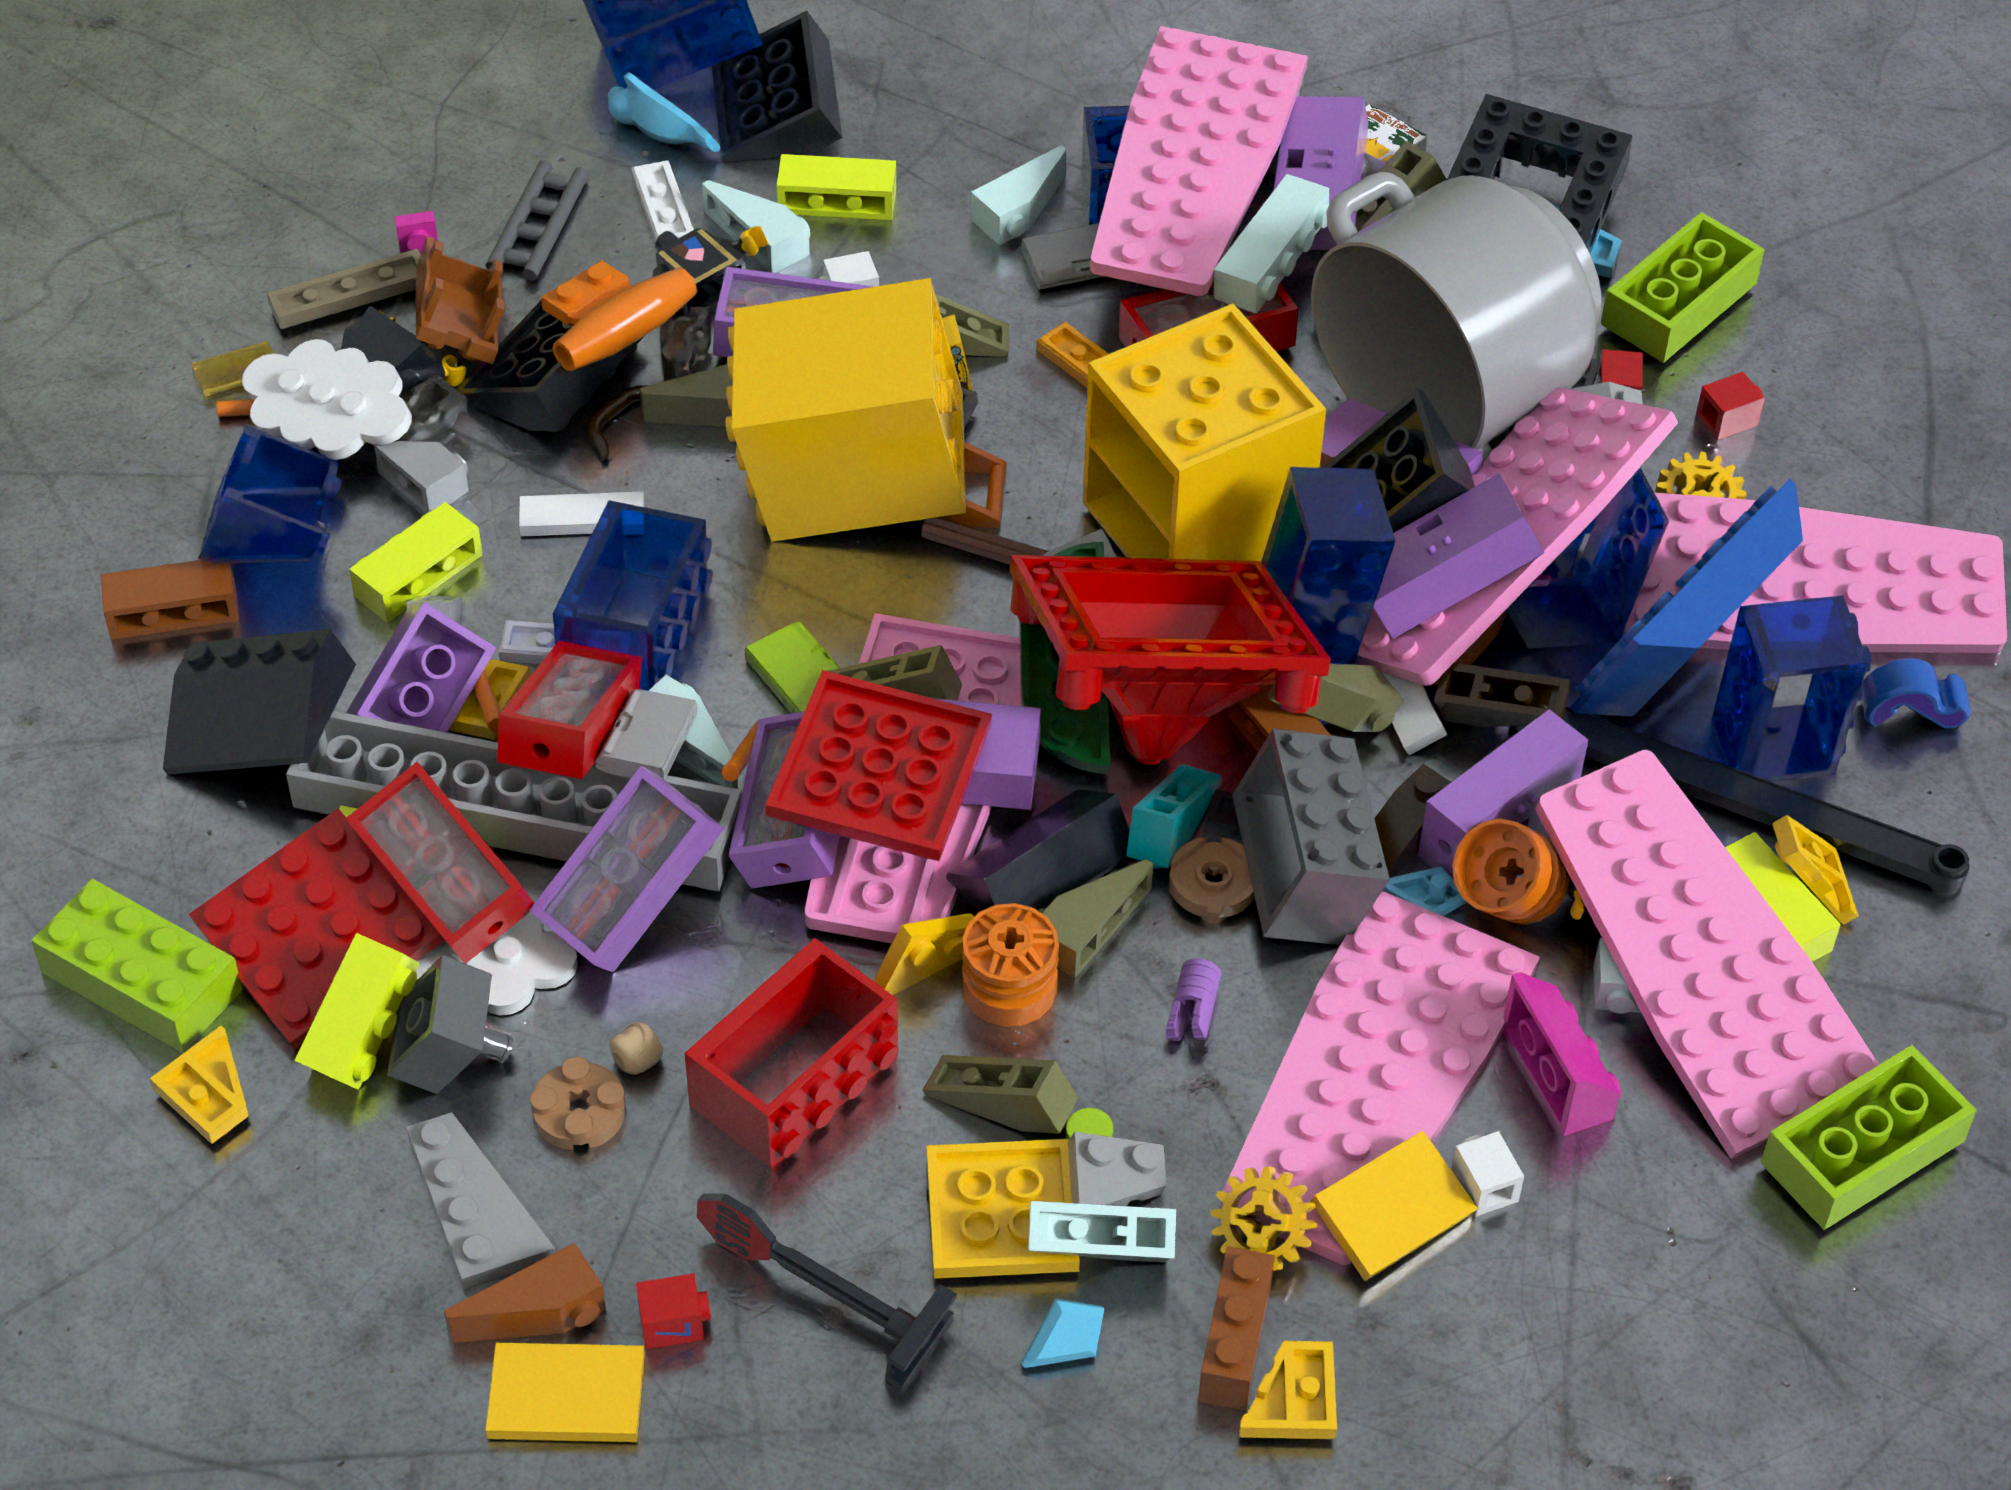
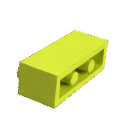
M781 154L777 179V203L785 205L795 215L893 220L896 196V160Z
M442 503L349 568L354 597L386 623L390 622L407 610L408 600L428 595L483 556L479 527L448 503Z
M1756 832L1725 847L1812 962L1833 951L1841 924Z
M356 933L294 1061L359 1090L362 1082L366 1081L375 1069V1055L383 1039L392 1033L396 1025V1012L403 997L407 996L415 986L417 980L416 970L420 963L401 952Z

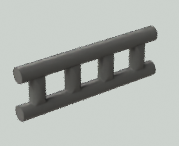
M546 160L539 161L486 262V269L488 270L493 259L503 262V264L524 267L522 271L523 276L530 281L536 280L589 176L588 171L582 167H577L571 177L551 173L553 167L550 162ZM543 187L563 191L558 202L541 199L538 196ZM530 212L551 216L545 227L525 223ZM517 238L537 241L532 253L511 248Z

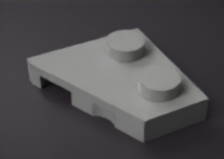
M1075 1131L1068 1141L1072 1203L1127 1206L1132 1200L1143 1201L1159 1196L1167 1186L1164 1145Z

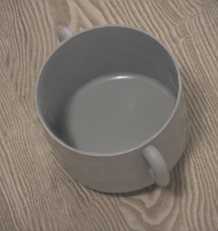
M1377 172L1368 175L1338 193L1331 200L1326 212L1327 225L1337 245L1322 257L1315 270L1312 282L1311 305L1314 325L1324 357L1347 399H1353L1388 413L1413 391L1420 388L1425 392L1452 439L1482 451V462H1484L1492 452L1488 442L1515 426L1519 420L1540 405V401L1554 389H1571L1584 375L1593 355L1597 324L1601 313L1602 300L1599 278L1590 253L1576 229L1545 198L1522 187L1509 186L1491 178L1472 175L1445 180L1419 196L1414 197L1409 187L1400 177L1389 172ZM1381 196L1387 198L1394 211L1358 232L1351 220V215Z

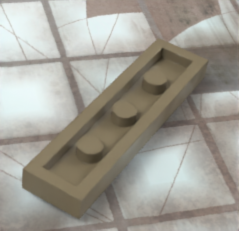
M418 249L410 250L267 292L268 303L280 329H284L416 290V271L420 253Z

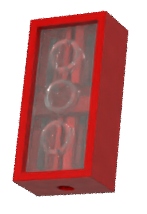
M1214 280L1208 293L1204 296H1195L1163 289L1120 300L1119 339L1125 347H1128L1230 304L1214 299ZM1280 283L1272 300H1266L1257 314L1237 307L1275 351L1296 346L1299 308Z
M559 640L499 714L497 762L582 780L594 765L629 694L635 689L640 690L642 657Z
M418 762L414 763L345 818L463 963H468L530 913L529 910L534 902L528 893Z

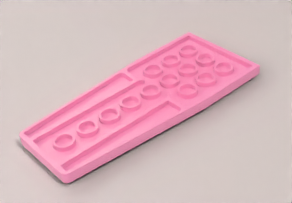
M1160 26L1131 100L1091 253L1090 270L1097 275L1195 296L1206 295L1214 280V268L1229 250L1281 143L1307 68L1308 56Z
M1567 388L1554 389L1540 401V405L1516 423L1514 429L1498 447L1492 450L1489 457L1483 462L1481 470L1477 474L1472 475L1474 485L1477 486L1500 473L1542 547L1544 554L1394 639L1371 604L1339 645L1346 660L1357 665H1375L1380 672L1425 686L1436 682L1608 505L1678 424L1673 412L1667 409Z
M1626 490L1624 497L1623 636L1649 611L1666 591L1671 592L1675 596L1681 590L1675 584L1678 579L1693 564L1696 565L1702 558L1701 556L1727 532L1731 525L1756 500ZM1799 507L1803 541L1700 647L1739 651L1998 653L2003 649L2007 641L2003 542L1995 535Z
M874 614L859 664L942 645L962 683L957 701L1021 706L1019 637ZM961 804L940 861L840 836L832 876L811 879L805 906L806 926L814 930L892 944L902 924L950 917L959 891L946 879L947 873L973 857L992 806Z
M1639 751L1541 796L1535 807L1539 819L1657 1043L1731 1160L1766 1143L1770 1131L1879 1065L1813 962L1651 751Z
M1382 891L1355 933L1346 935L1317 984L1229 1177L1238 1176L1245 1181V1169L1255 1168L1261 1178L1264 1166L1275 1167L1276 1179L1283 1172H1290L1293 1174L1290 1184L1292 1188L1297 1185H1306L1308 1189L1301 1199L1303 1202H1310L1319 1192L1422 1130L1433 1143L1484 1068L1503 1033L1505 1025L1503 1016L1511 976L1521 972L1533 977L1538 968L1540 956ZM1227 1180L1223 1191L1231 1192L1233 1189ZM1256 1188L1248 1191L1241 1198L1237 1206L1243 1207L1252 1199V1192L1256 1191ZM1281 1194L1280 1202L1289 1213H1292L1289 1202ZM1315 1208L1307 1212V1219L1316 1222L1317 1228L1305 1230L1304 1236L1312 1242L1311 1246L1305 1249L1340 1265L1350 1264V1259ZM1264 1212L1257 1213L1256 1215H1246L1247 1218L1256 1219V1222L1262 1223L1263 1226L1281 1223V1220L1272 1219L1271 1216L1265 1215ZM1284 1231L1278 1237L1287 1240L1291 1232Z

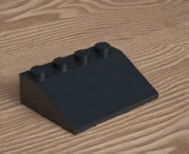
M807 10L711 58L721 156L725 162L781 157V154H811L843 138L829 39Z
M541 299L498 345V353L493 364L483 361L453 392V395L460 402L529 431L557 432L565 428L570 423L571 416L582 405L592 399L593 392L602 382L614 375L615 368L623 359L636 351L637 344L644 337L610 357L576 370L568 371L557 361L553 352V344L572 328L574 324L567 326L543 310Z
M1420 388L1413 391L1319 470L1313 529L1310 534L1320 573L1354 595L1363 589V586L1349 558L1475 487L1467 462L1425 392Z
M331 629L191 643L174 674L163 770L168 775L308 763L356 663Z

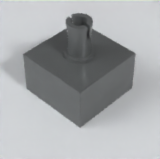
M442 955L416 981L412 991L403 997L398 1007L387 1076L438 1094L478 1055L503 1064V1061L507 1060L512 1050L513 1037L485 1027L492 974Z

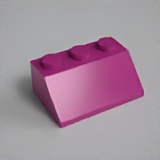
M1521 972L1513 974L1503 1016L1505 1020L1503 1033L1562 1135L1567 1136L1614 1120L1618 1100L1621 1098L1620 1084L1616 1076L1612 1072L1608 1073L1602 1064L1598 1047L1593 1038L1590 1036L1586 1037L1580 1027L1573 1004L1570 1001L1564 1000L1556 985Z

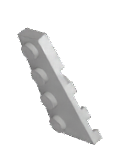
M452 1112L407 1126L411 1146L463 1289L520 1271L555 1253L554 1246Z

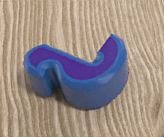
M1915 658L1892 660L1876 668L1861 683L1860 695L1864 719L1874 728L1895 715L1898 708L1903 705L1945 729L1955 728L1964 724L1971 715L1965 681L1956 674H1949L1945 679L1938 680L1935 668L1923 660Z

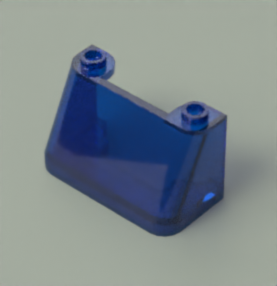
M245 424L215 496L197 559L212 565L310 562L313 555L321 557L328 543L330 533L324 531L325 522L320 521L326 499L334 502L342 483V479L336 477L339 461Z

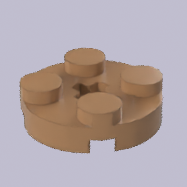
M1207 837L1197 838L1184 844L1175 853L1171 863L1168 887L1170 893L1180 906L1195 915L1201 916L1205 922L1216 924L1224 921L1226 917L1236 915L1245 910L1255 898L1242 844L1226 838H1221V843H1206ZM1209 873L1215 876L1220 873L1223 875L1222 881H1207L1205 874Z
M582 1057L569 1058L562 1066H558L546 1073L536 1084L530 1096L531 1110L537 1132L548 1143L561 1149L573 1150V1145L588 1144L589 1148L600 1146L615 1136L624 1122L626 1101L624 1088L620 1080L607 1068L595 1063H589ZM579 1099L586 1100L588 1109L585 1111L581 1108H577L573 1112L569 1110L570 1102Z

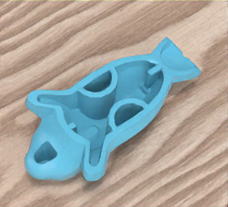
M630 72L623 76L627 88L615 86L610 89L608 93L609 112L620 123L635 125L648 137L663 143L677 145L694 142L711 152H718L720 150V145L704 127Z

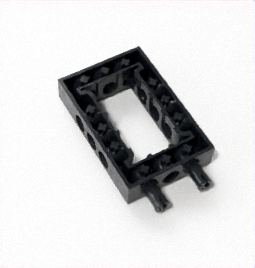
M1485 94L1447 180L1469 175L1495 180V177L1500 178L1502 173L1503 158L1521 162V166L1527 168L1531 165L1556 172L1562 178L1566 176L1573 177L1559 211L1576 229L1591 254L1596 238L1628 167L1633 135Z

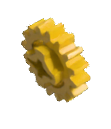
M1702 451L1699 458L1694 460L1688 452L1684 453L1681 463L1672 458L1669 461L1667 470L1661 469L1654 491L1655 493L1675 494L1673 489L1675 485L1677 487L1676 494L1724 498V494L1721 492L1724 490L1726 498H1746V491L1741 490L1744 483L1743 477H1733L1735 466L1732 464L1724 468L1721 466V456L1718 455L1713 461L1707 460L1706 453Z
M1264 1166L1260 1178L1255 1168H1246L1244 1173L1245 1181L1238 1176H1231L1228 1178V1182L1233 1190L1231 1192L1217 1191V1198L1224 1204L1222 1209H1213L1210 1212L1211 1216L1221 1219V1226L1214 1228L1212 1235L1225 1236L1227 1241L1220 1248L1222 1253H1226V1248L1229 1246L1275 1255L1273 1271L1283 1269L1282 1257L1291 1263L1297 1262L1300 1258L1295 1248L1297 1246L1304 1248L1311 1246L1312 1242L1304 1236V1232L1307 1229L1317 1228V1223L1308 1220L1306 1213L1316 1208V1205L1313 1202L1302 1201L1301 1197L1308 1189L1306 1185H1297L1293 1188L1290 1186L1293 1178L1292 1173L1283 1172L1276 1179L1275 1167ZM1256 1188V1191L1252 1192V1199L1243 1207H1238L1237 1205L1241 1198L1248 1191ZM1281 1194L1289 1202L1292 1213H1289L1280 1202ZM1264 1212L1265 1215L1271 1216L1272 1219L1281 1220V1223L1263 1226L1262 1223L1256 1222V1219L1247 1218L1246 1215H1256L1257 1213ZM1235 1225H1239L1247 1236V1244L1239 1236ZM1284 1231L1291 1232L1287 1240L1280 1247L1271 1251L1272 1247H1275V1240Z

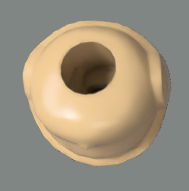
M633 1022L609 1041V1048L615 1063L621 1070L633 1075L643 1073L653 1067L663 1054V1047L658 1036L645 1023Z

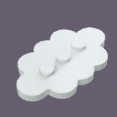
M315 339L306 341L298 345L288 357L272 353L255 359L246 368L242 377V384L246 392L254 400L250 410V417L258 431L270 437L283 435L288 445L295 450H307L317 447L320 454L328 459H343L356 453L365 442L375 445L390 444L400 439L411 425L412 414L404 400L399 397L402 391V380L395 367L385 361L369 362L365 354L356 348L335 351L332 344L325 340Z
M531 912L466 963L492 974L487 1012L496 1015H510L523 1010L531 1002L535 988H557L566 984L575 975L578 968L577 951L555 932L544 931V923ZM444 941L417 961L420 963L416 970L417 980L442 955L460 962L462 960L448 943Z

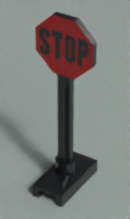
M702 1194L697 1200L696 1217L718 1244L745 1260L769 1261L773 1259L777 1261L787 1271L884 1328V1333L899 1341L888 1357L885 1381L900 1390L903 1389L953 1318L954 1312L949 1310V1308L956 1300L957 1293L941 1284L919 1315L915 1317L900 1307L896 1309L799 1251L782 1245L776 1240V1236L755 1210L728 1194Z

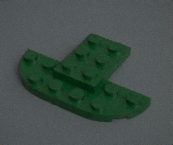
M1091 542L1072 546L1058 552L1054 556L1104 557V542ZM1019 621L1021 706L1041 708L1039 743L1054 757L1070 766L1088 772L1109 774V707L1111 706L1107 696L1101 691L1100 701L1091 704L1090 708L1085 710H1075L1066 707L1063 704L1064 701L1056 697L1060 657L1054 648V644L1050 641L1041 623L1026 624Z

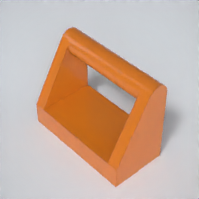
M964 442L965 472L990 474L986 508L966 499V513L942 516L941 518L970 527L999 528L1001 525L1007 463L988 452Z

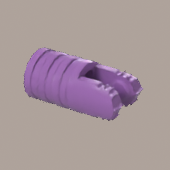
M1189 959L1183 963L1166 1027V1039L1181 1041L1188 1018H1192L1191 1029L1194 1038L1206 1040L1222 977L1220 968L1214 963L1204 959Z

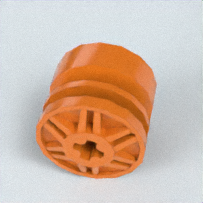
M1501 818L1483 821L1469 830L1458 844L1452 863L1454 884L1466 902L1475 909L1521 925L1540 922L1554 913L1566 897L1570 876L1549 837L1531 830L1518 822Z
M1011 903L994 905L980 911L967 924L962 937V990L964 1001L972 1013L987 1023L1003 1027L1024 1026L1040 1019L1052 1007L1057 993L1059 953L1057 930L1047 916L1033 907Z

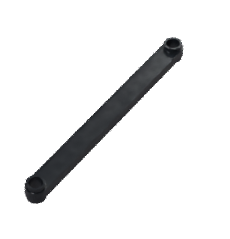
M1567 706L1565 708L1563 720L1588 739L1585 757L1610 765L1639 751L1649 750L1657 757L1686 795L1772 827V823L1788 815L1835 847L1837 851L1926 883L1939 893L1950 894L1958 891L1967 878L1970 866L1969 857L1957 845L1939 844L1589 714L1575 713ZM1527 725L1512 726V729L1517 734Z

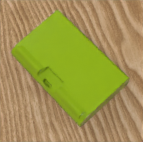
M801 622L790 624L745 648L746 661L791 713L805 711L822 670L829 671L840 668Z

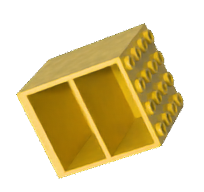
M931 278L734 309V326L728 327L729 344L733 351V356L727 357L728 372L733 385L726 388L727 402L730 411H732V416L726 417V431L729 441H736L737 443L736 458L740 471L746 470L747 472L746 486L749 498H756V515L759 526H766L771 542L966 513L963 392Z
M1232 303L1089 362L1082 503L1127 558L1260 561L1263 566L1268 564L1272 566L1311 547L1310 533L1313 529L1326 408Z

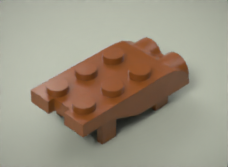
M426 236L416 271V339L424 341L427 346L434 349H442L444 345L457 348L459 353L470 361H484L493 364L498 353V325L505 311L504 300H502L501 278L503 262L493 259L488 270L464 262L460 258L443 255V242L434 241V238Z

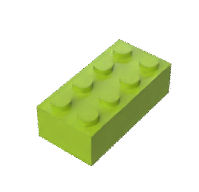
M1701 212L1607 289L1600 324L1664 363L1757 284L1765 249Z
M93 878L31 940L41 973L181 1053L188 1050L243 990L241 982L237 977L238 969L234 957Z
M1910 1045L1770 1131L1760 1163L1817 1224L1825 1230L1965 1142L1977 1110L1913 1045Z

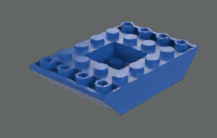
M1791 479L1778 491L1770 486L1731 525L1727 532L1701 556L1702 558L1696 565L1693 564L1678 579L1675 584L1681 590L1675 596L1671 592L1666 591L1649 611L1624 634L1618 643L1575 688L1580 696L1569 707L1572 711L1578 714L1634 716L1803 541L1797 487Z

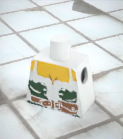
M1370 104L1366 106L1368 133L1361 180L1368 175L1379 172L1406 140L1426 151L1428 135Z

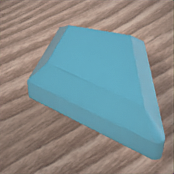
M1441 866L1389 878L1390 881L1383 890L1442 916L1467 903L1455 886L1454 879Z
M1054 1299L1021 1360L1022 1366L1030 1368L1095 1357L1104 1307Z

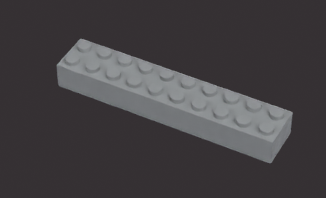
M333 711L308 763L291 764L286 773L294 808L331 814L340 808V805L358 809L414 763L418 762L488 846L567 861L631 779L604 773L595 767L596 762L582 780L497 762L498 742ZM667 775L666 782L725 828L682 883L684 885L719 891L730 862L729 851L742 797L741 789ZM615 844L601 863L607 866L621 847Z

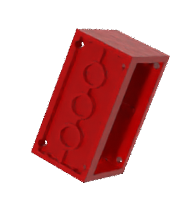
M814 938L684 1053L689 1106L772 1169L783 1158H788L791 1154H795L804 1138L815 1128L820 1129L824 1127L841 1104L848 1098L854 1099L864 1089L867 1081L878 1070L887 1069L891 1062L896 1059L899 1051L898 999ZM823 1008H826L852 1028L768 1105L739 1084Z

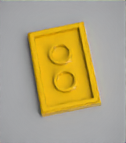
M1423 1130L1319 1192L1310 1200V1202L1315 1203V1210L1364 1281L1466 1219L1478 1209Z
M496 1343L486 1422L487 1439L637 1442L645 1359L644 1346Z

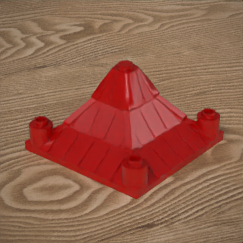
M1011 555L1009 571L1013 577L1010 611L1018 616L1017 619L1022 623H1041L1050 641L1054 644V648L1060 657L1056 697L1064 701L1063 704L1070 709L1085 710L1090 708L1091 704L1100 701L1102 691L1108 698L1127 751L1140 763L1153 765L1160 763L1162 759H1168L1195 736L1208 722V717L1259 692L1262 685L1275 684L1274 699L1282 704V709L1288 712L1305 713L1308 711V708L1318 704L1321 679L1329 674L1331 658L1260 561Z

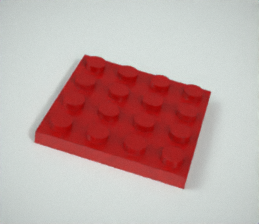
M822 670L766 801L765 816L940 861L991 728L992 714Z
M339 808L189 913L193 923L211 945L235 958L238 979L293 1050L303 1044L356 933L401 952L415 961H418L445 941L345 819L346 816Z

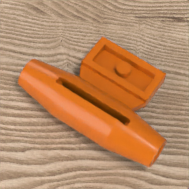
M601 260L541 296L543 310L567 326L574 324L572 328L553 344V352L557 361L564 369L573 371L618 353L660 327L695 296L697 289L692 276L685 269L679 267L631 286L628 276Z

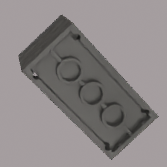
M1273 728L1232 794L1263 936L1341 945L1346 935L1355 933L1390 881L1355 741L1353 738Z

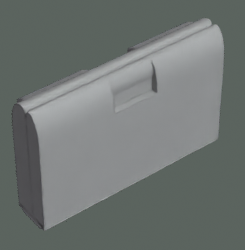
M1099 223L1022 238V254L1039 290L1107 277L1094 274L1090 270L1091 253Z
M635 689L631 691L595 760V767L604 773L632 778L639 767L643 766L665 780L697 716L696 700L647 690Z

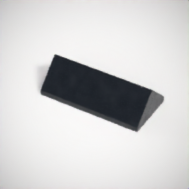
M1077 789L948 872L946 879L978 913L994 905L1011 903L1033 907L1037 911L1041 908L1046 909L1057 896L1095 881L1130 858L1126 856L1130 829L1117 794Z

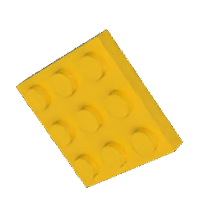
M1069 1139L926 1145L934 1279L1079 1272V1256L1028 1251L1030 1201L1072 1203Z

